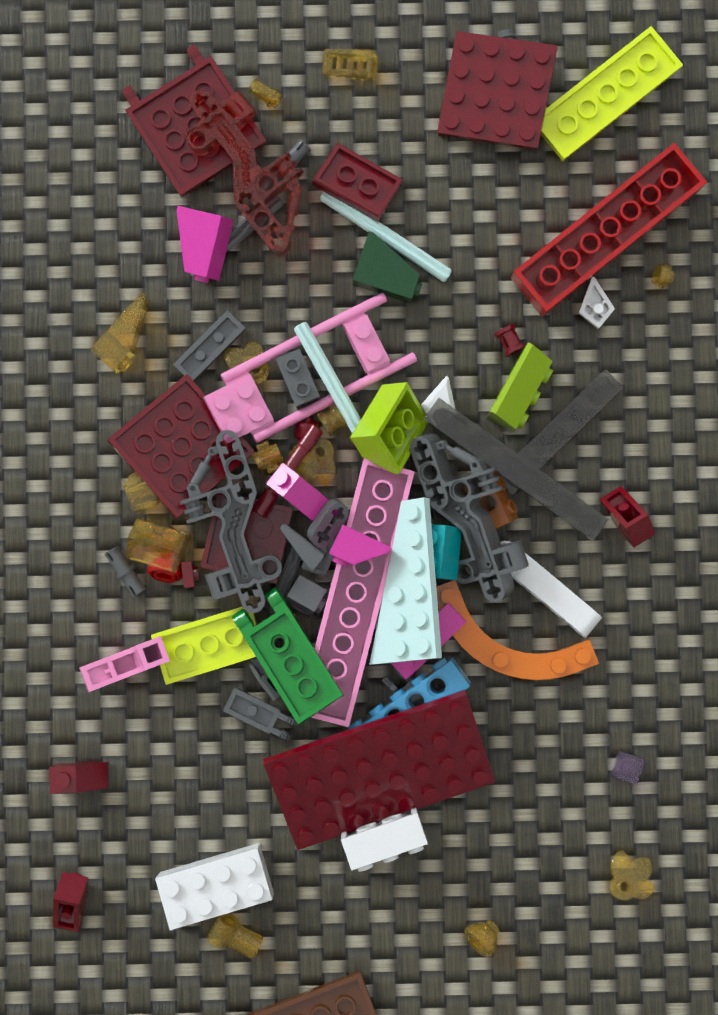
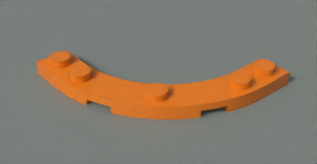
M456 580L436 587L439 611L449 602L466 620V623L452 636L473 658L497 672L521 679L546 680L574 674L599 664L590 639L547 653H524L507 648L491 639L474 622L466 608Z

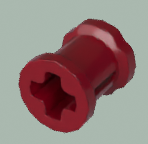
M515 324L504 327L494 334L496 338L500 339L505 349V357L520 352L526 346L525 343H521L515 331Z

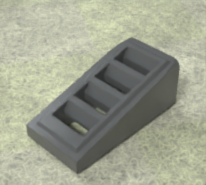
M282 524L280 527L281 532L308 569L314 572L325 558V553L288 524Z

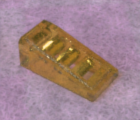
M324 49L322 75L375 81L378 56L374 50ZM333 57H337L336 69H332ZM344 58H347L346 69H343ZM354 59H358L357 69H353ZM365 60H367L366 70L364 69Z

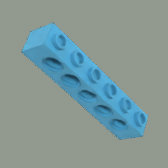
M453 657L449 660L442 658L432 666L434 670L427 676L424 673L418 675L411 681L413 686L406 691L402 688L390 696L391 702L385 706L381 703L368 712L371 715L364 721L359 718L348 729L390 716L389 711L393 709L404 711L416 707L410 700V696L413 694H420L424 698V703L466 690L470 687L471 681ZM436 678L442 679L446 687L441 691L433 689L431 681Z

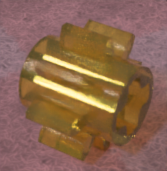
M268 441L256 445L258 452L252 455L259 470L263 471L266 469L269 474L277 471L279 468L278 463L284 461L277 444L270 446Z

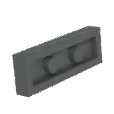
M227 310L173 365L184 376L188 374L195 382L242 335L246 328Z

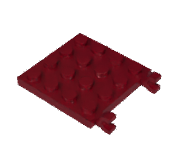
M195 44L186 49L188 57L195 66L150 95L139 100L131 85L122 90L124 97L131 106L125 110L181 198L267 144L266 139L212 56L204 59Z

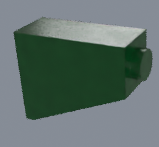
M369 231L355 271L353 285L375 293H384L385 296L411 304L413 297H419L423 283L418 282L420 274L376 234Z

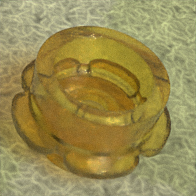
M658 264L652 275V283L657 284L659 288H664L672 283L674 279L672 266L670 264Z

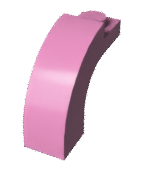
M159 636L82 666L79 669L88 692H91L170 660L162 638Z

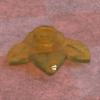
M250 340L246 344L245 349L233 347L225 350L224 359L228 367L232 369L260 355L264 351L258 343ZM267 363L259 366L261 370L257 374L252 373V370L249 371L255 384L262 383L268 378L270 369Z
M320 438L313 449L305 456L295 473L306 482L317 477L324 486H328L336 473V466L332 460L334 456L332 443L327 439ZM297 444L292 448L289 455H291L292 452L295 450ZM318 447H322L325 450L324 456L317 454Z
M620 850L614 855L610 864V871L613 876L610 882L612 895L616 899L623 901L629 900L632 897L636 899L649 897L655 890L653 884L647 880L652 871L651 860L649 858H638L631 861L624 850ZM622 882H625L627 884V890L625 892H623L620 888Z

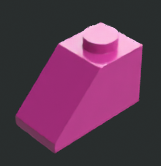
M342 525L329 554L334 556L333 562L347 567L348 563L356 565L389 553L391 547Z

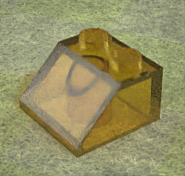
M137 518L128 536L126 558L177 572L192 532L149 519Z

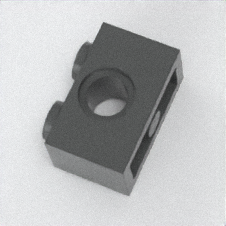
M300 349L276 358L297 410L320 400L319 393Z

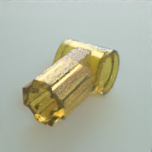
M231 913L217 916L207 933L208 941L215 947L226 948L228 946L251 959L256 956L263 941L261 935L239 925L238 919Z

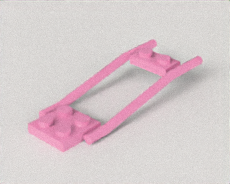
M380 293L310 328L316 338L341 324L343 325V329L365 373H367V376L343 387L348 396L417 362V358L412 352L390 363V359L367 314H365V312L387 302L384 293ZM298 336L221 374L226 386L203 397L220 432L230 430L235 432L239 438L251 433L255 443H258L335 404L331 395H328L274 423V419L249 371L302 345ZM228 434L223 436L227 444L235 440V438H230Z

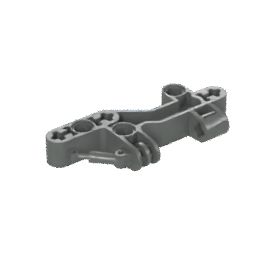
M224 430L218 434L216 446L208 449V455L204 462H200L187 486L189 498L179 502L180 505L185 504L186 510H183V512L189 516V519L186 520L187 524L211 516H218L222 520L219 539L229 566L205 574L212 599L216 600L238 593L243 608L247 612L257 613L265 605V596L261 583L277 578L281 573L282 565L279 558L272 554L254 559L251 557L244 531L257 494L256 487L238 435L233 431ZM228 434L230 438H235V443L232 444L233 451L235 452L239 449L241 455L231 456L225 460L224 454H229L226 446H221L220 442L224 440L223 436ZM219 454L228 484L202 493L199 487L210 468L208 464L212 456ZM235 459L242 461L244 464L243 472L238 475L232 474L228 467L229 463ZM246 474L248 475L249 480H244L245 487L252 489L248 499L237 495L241 487L239 482L234 485L232 479H240ZM216 493H222L227 497V504L222 508H218L212 503V497ZM207 496L208 506L212 512L204 514L203 508L206 506L205 503L201 504L200 499ZM267 560H273L277 563V570L270 574L266 573L262 569L263 563ZM217 577H218L219 580H220V583H221V586H222V589H223V590H221V588H220V585H219V582H218ZM256 583L257 587H252V591L255 597L260 596L261 599L257 600L256 606H253L252 603L246 602L249 600L248 590L246 589L242 592L241 588H249Z
M427 433L414 438L410 444V451L425 496L430 499V506L463 532L470 556L459 561L456 581L461 584H467L479 580L483 594L488 601L495 603L503 600L514 591L515 586L511 572L524 569L529 564L521 540L501 545L490 513L480 505V498L482 496L503 490V486H498L497 481L500 480L499 476L495 477L494 471L497 470L496 466L488 468L482 458H477L458 447L453 448L449 446L446 440H441L434 433ZM445 450L451 452V456L468 464L471 474L459 478L454 477ZM432 466L436 468L437 476L433 474ZM463 483L468 487V494L462 488ZM465 565L469 567L471 574L466 572Z

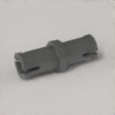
M116 546L104 555L117 572L115 575L117 579L121 578L133 598L144 591L146 587H144L135 573L134 565L129 564L119 549L120 547Z

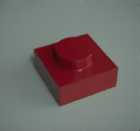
M192 561L181 562L184 588L196 587L195 582L200 581L198 566H193Z

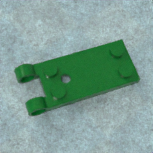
M275 587L265 594L275 614L257 626H254L252 619L244 609L232 615V618L297 724L300 725L343 697L344 694L288 607L286 600ZM278 638L284 639L285 644L282 648H277L275 645Z

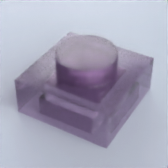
M618 750L611 776L637 785L645 759Z

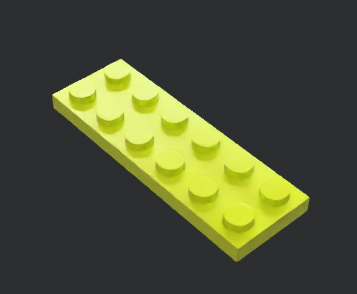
M650 26L546 108L541 136L559 158L565 161L679 71L683 64L653 27Z

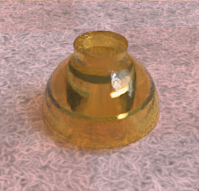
M488 920L486 923L476 922L468 925L464 929V935L468 943L482 956L491 957L497 947L499 928L491 920Z

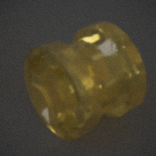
M335 404L331 405L327 412L317 414L318 419L329 436L333 435L339 427L344 428L347 426L346 421Z

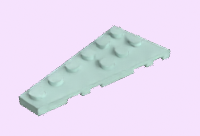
M423 497L401 501L369 665L442 658L429 498Z

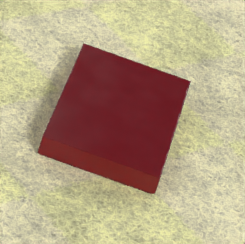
M339 143L335 145L312 180L314 187L379 222L403 183V179Z

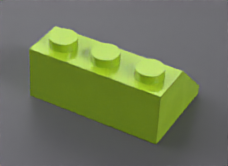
M528 342L486 418L512 432L517 427L522 429L529 417L525 413L528 406H534L541 392L537 391L541 382L546 384L553 372L549 368L553 361Z
M407 382L384 384L380 387L350 438L363 458L393 474H399L411 454L410 444L412 440L422 435L429 419Z

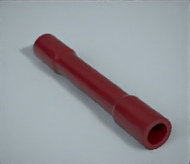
M310 424L285 465L295 472L305 456L313 449L323 432ZM269 486L262 493L252 510L265 518L277 501L279 494Z

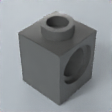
M299 575L286 597V602L291 608L312 618L315 612L320 614L327 600L323 597L327 590Z

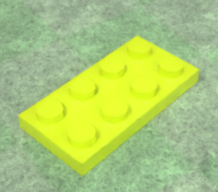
M243 606L151 635L152 639L161 636L170 660L160 665L166 685L256 657L232 618V615L244 609ZM247 612L254 626H257L254 613Z

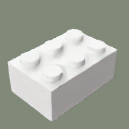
M416 807L412 808L411 812L402 815L395 814L381 820L379 823H369L357 828L356 831L341 833V842L351 871L358 869V872L372 868L373 863L383 860V863L394 861L399 858L398 854L406 851L409 854L417 853L424 849V845L428 844Z

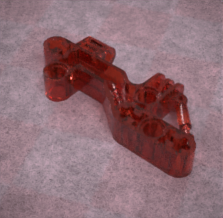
M206 90L194 92L190 103L200 121L190 128L186 134V141L191 151L195 155L204 156L218 145L221 146L233 161L234 202L239 212L274 255L283 256L287 254L291 248L289 234L295 230L293 225L294 216H297L300 192L302 190L298 179L304 173L303 169H297V163L290 161L291 154L289 152L280 156L267 167L262 168L258 166V157L253 146L240 131L255 117L257 111L241 91L233 93L220 104ZM201 102L208 104L211 111L209 115L204 107L199 105ZM197 137H205V142L201 146L193 145ZM278 170H279L278 176H279L280 178H283V177H284V179H283L282 181H280V182H278V180H277V178H276V176H275V174H274V173L277 172ZM266 180L274 182L272 189L268 191L261 189V184ZM288 188L290 190L287 209L289 221L283 227L268 209L267 204ZM245 197L248 200H251V203L255 208L253 212L247 204L243 203L242 200ZM262 216L270 219L265 227H258L256 225L257 220ZM273 231L283 241L284 244L281 247L278 244L275 245V241L270 235Z

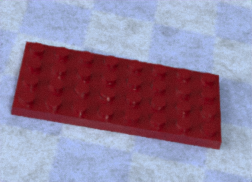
M465 690L263 759V765L297 850L341 836V833L345 831L347 833L356 831L357 828L369 823H379L389 816L411 812L412 808L420 809L495 783Z

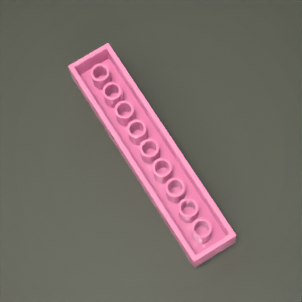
M365 458L363 460L346 526L390 546L391 549L389 553L356 565L348 563L347 567L336 564L315 650L344 696L311 718L346 727L350 725L383 597L401 501L408 500L415 471L402 468L399 474H393Z

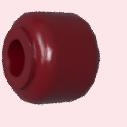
M312 416L295 424L294 437L298 441L310 424L320 429V423L313 421Z

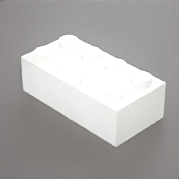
M260 843L162 871L155 878L170 930L271 901L274 895Z

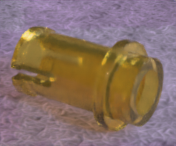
M257 78L253 80L248 90L250 94L266 102L269 108H276L283 96L279 89H273Z

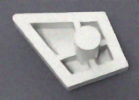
M592 277L578 314L599 329L615 308L596 278Z
M448 376L441 381L421 404L433 427L456 415Z

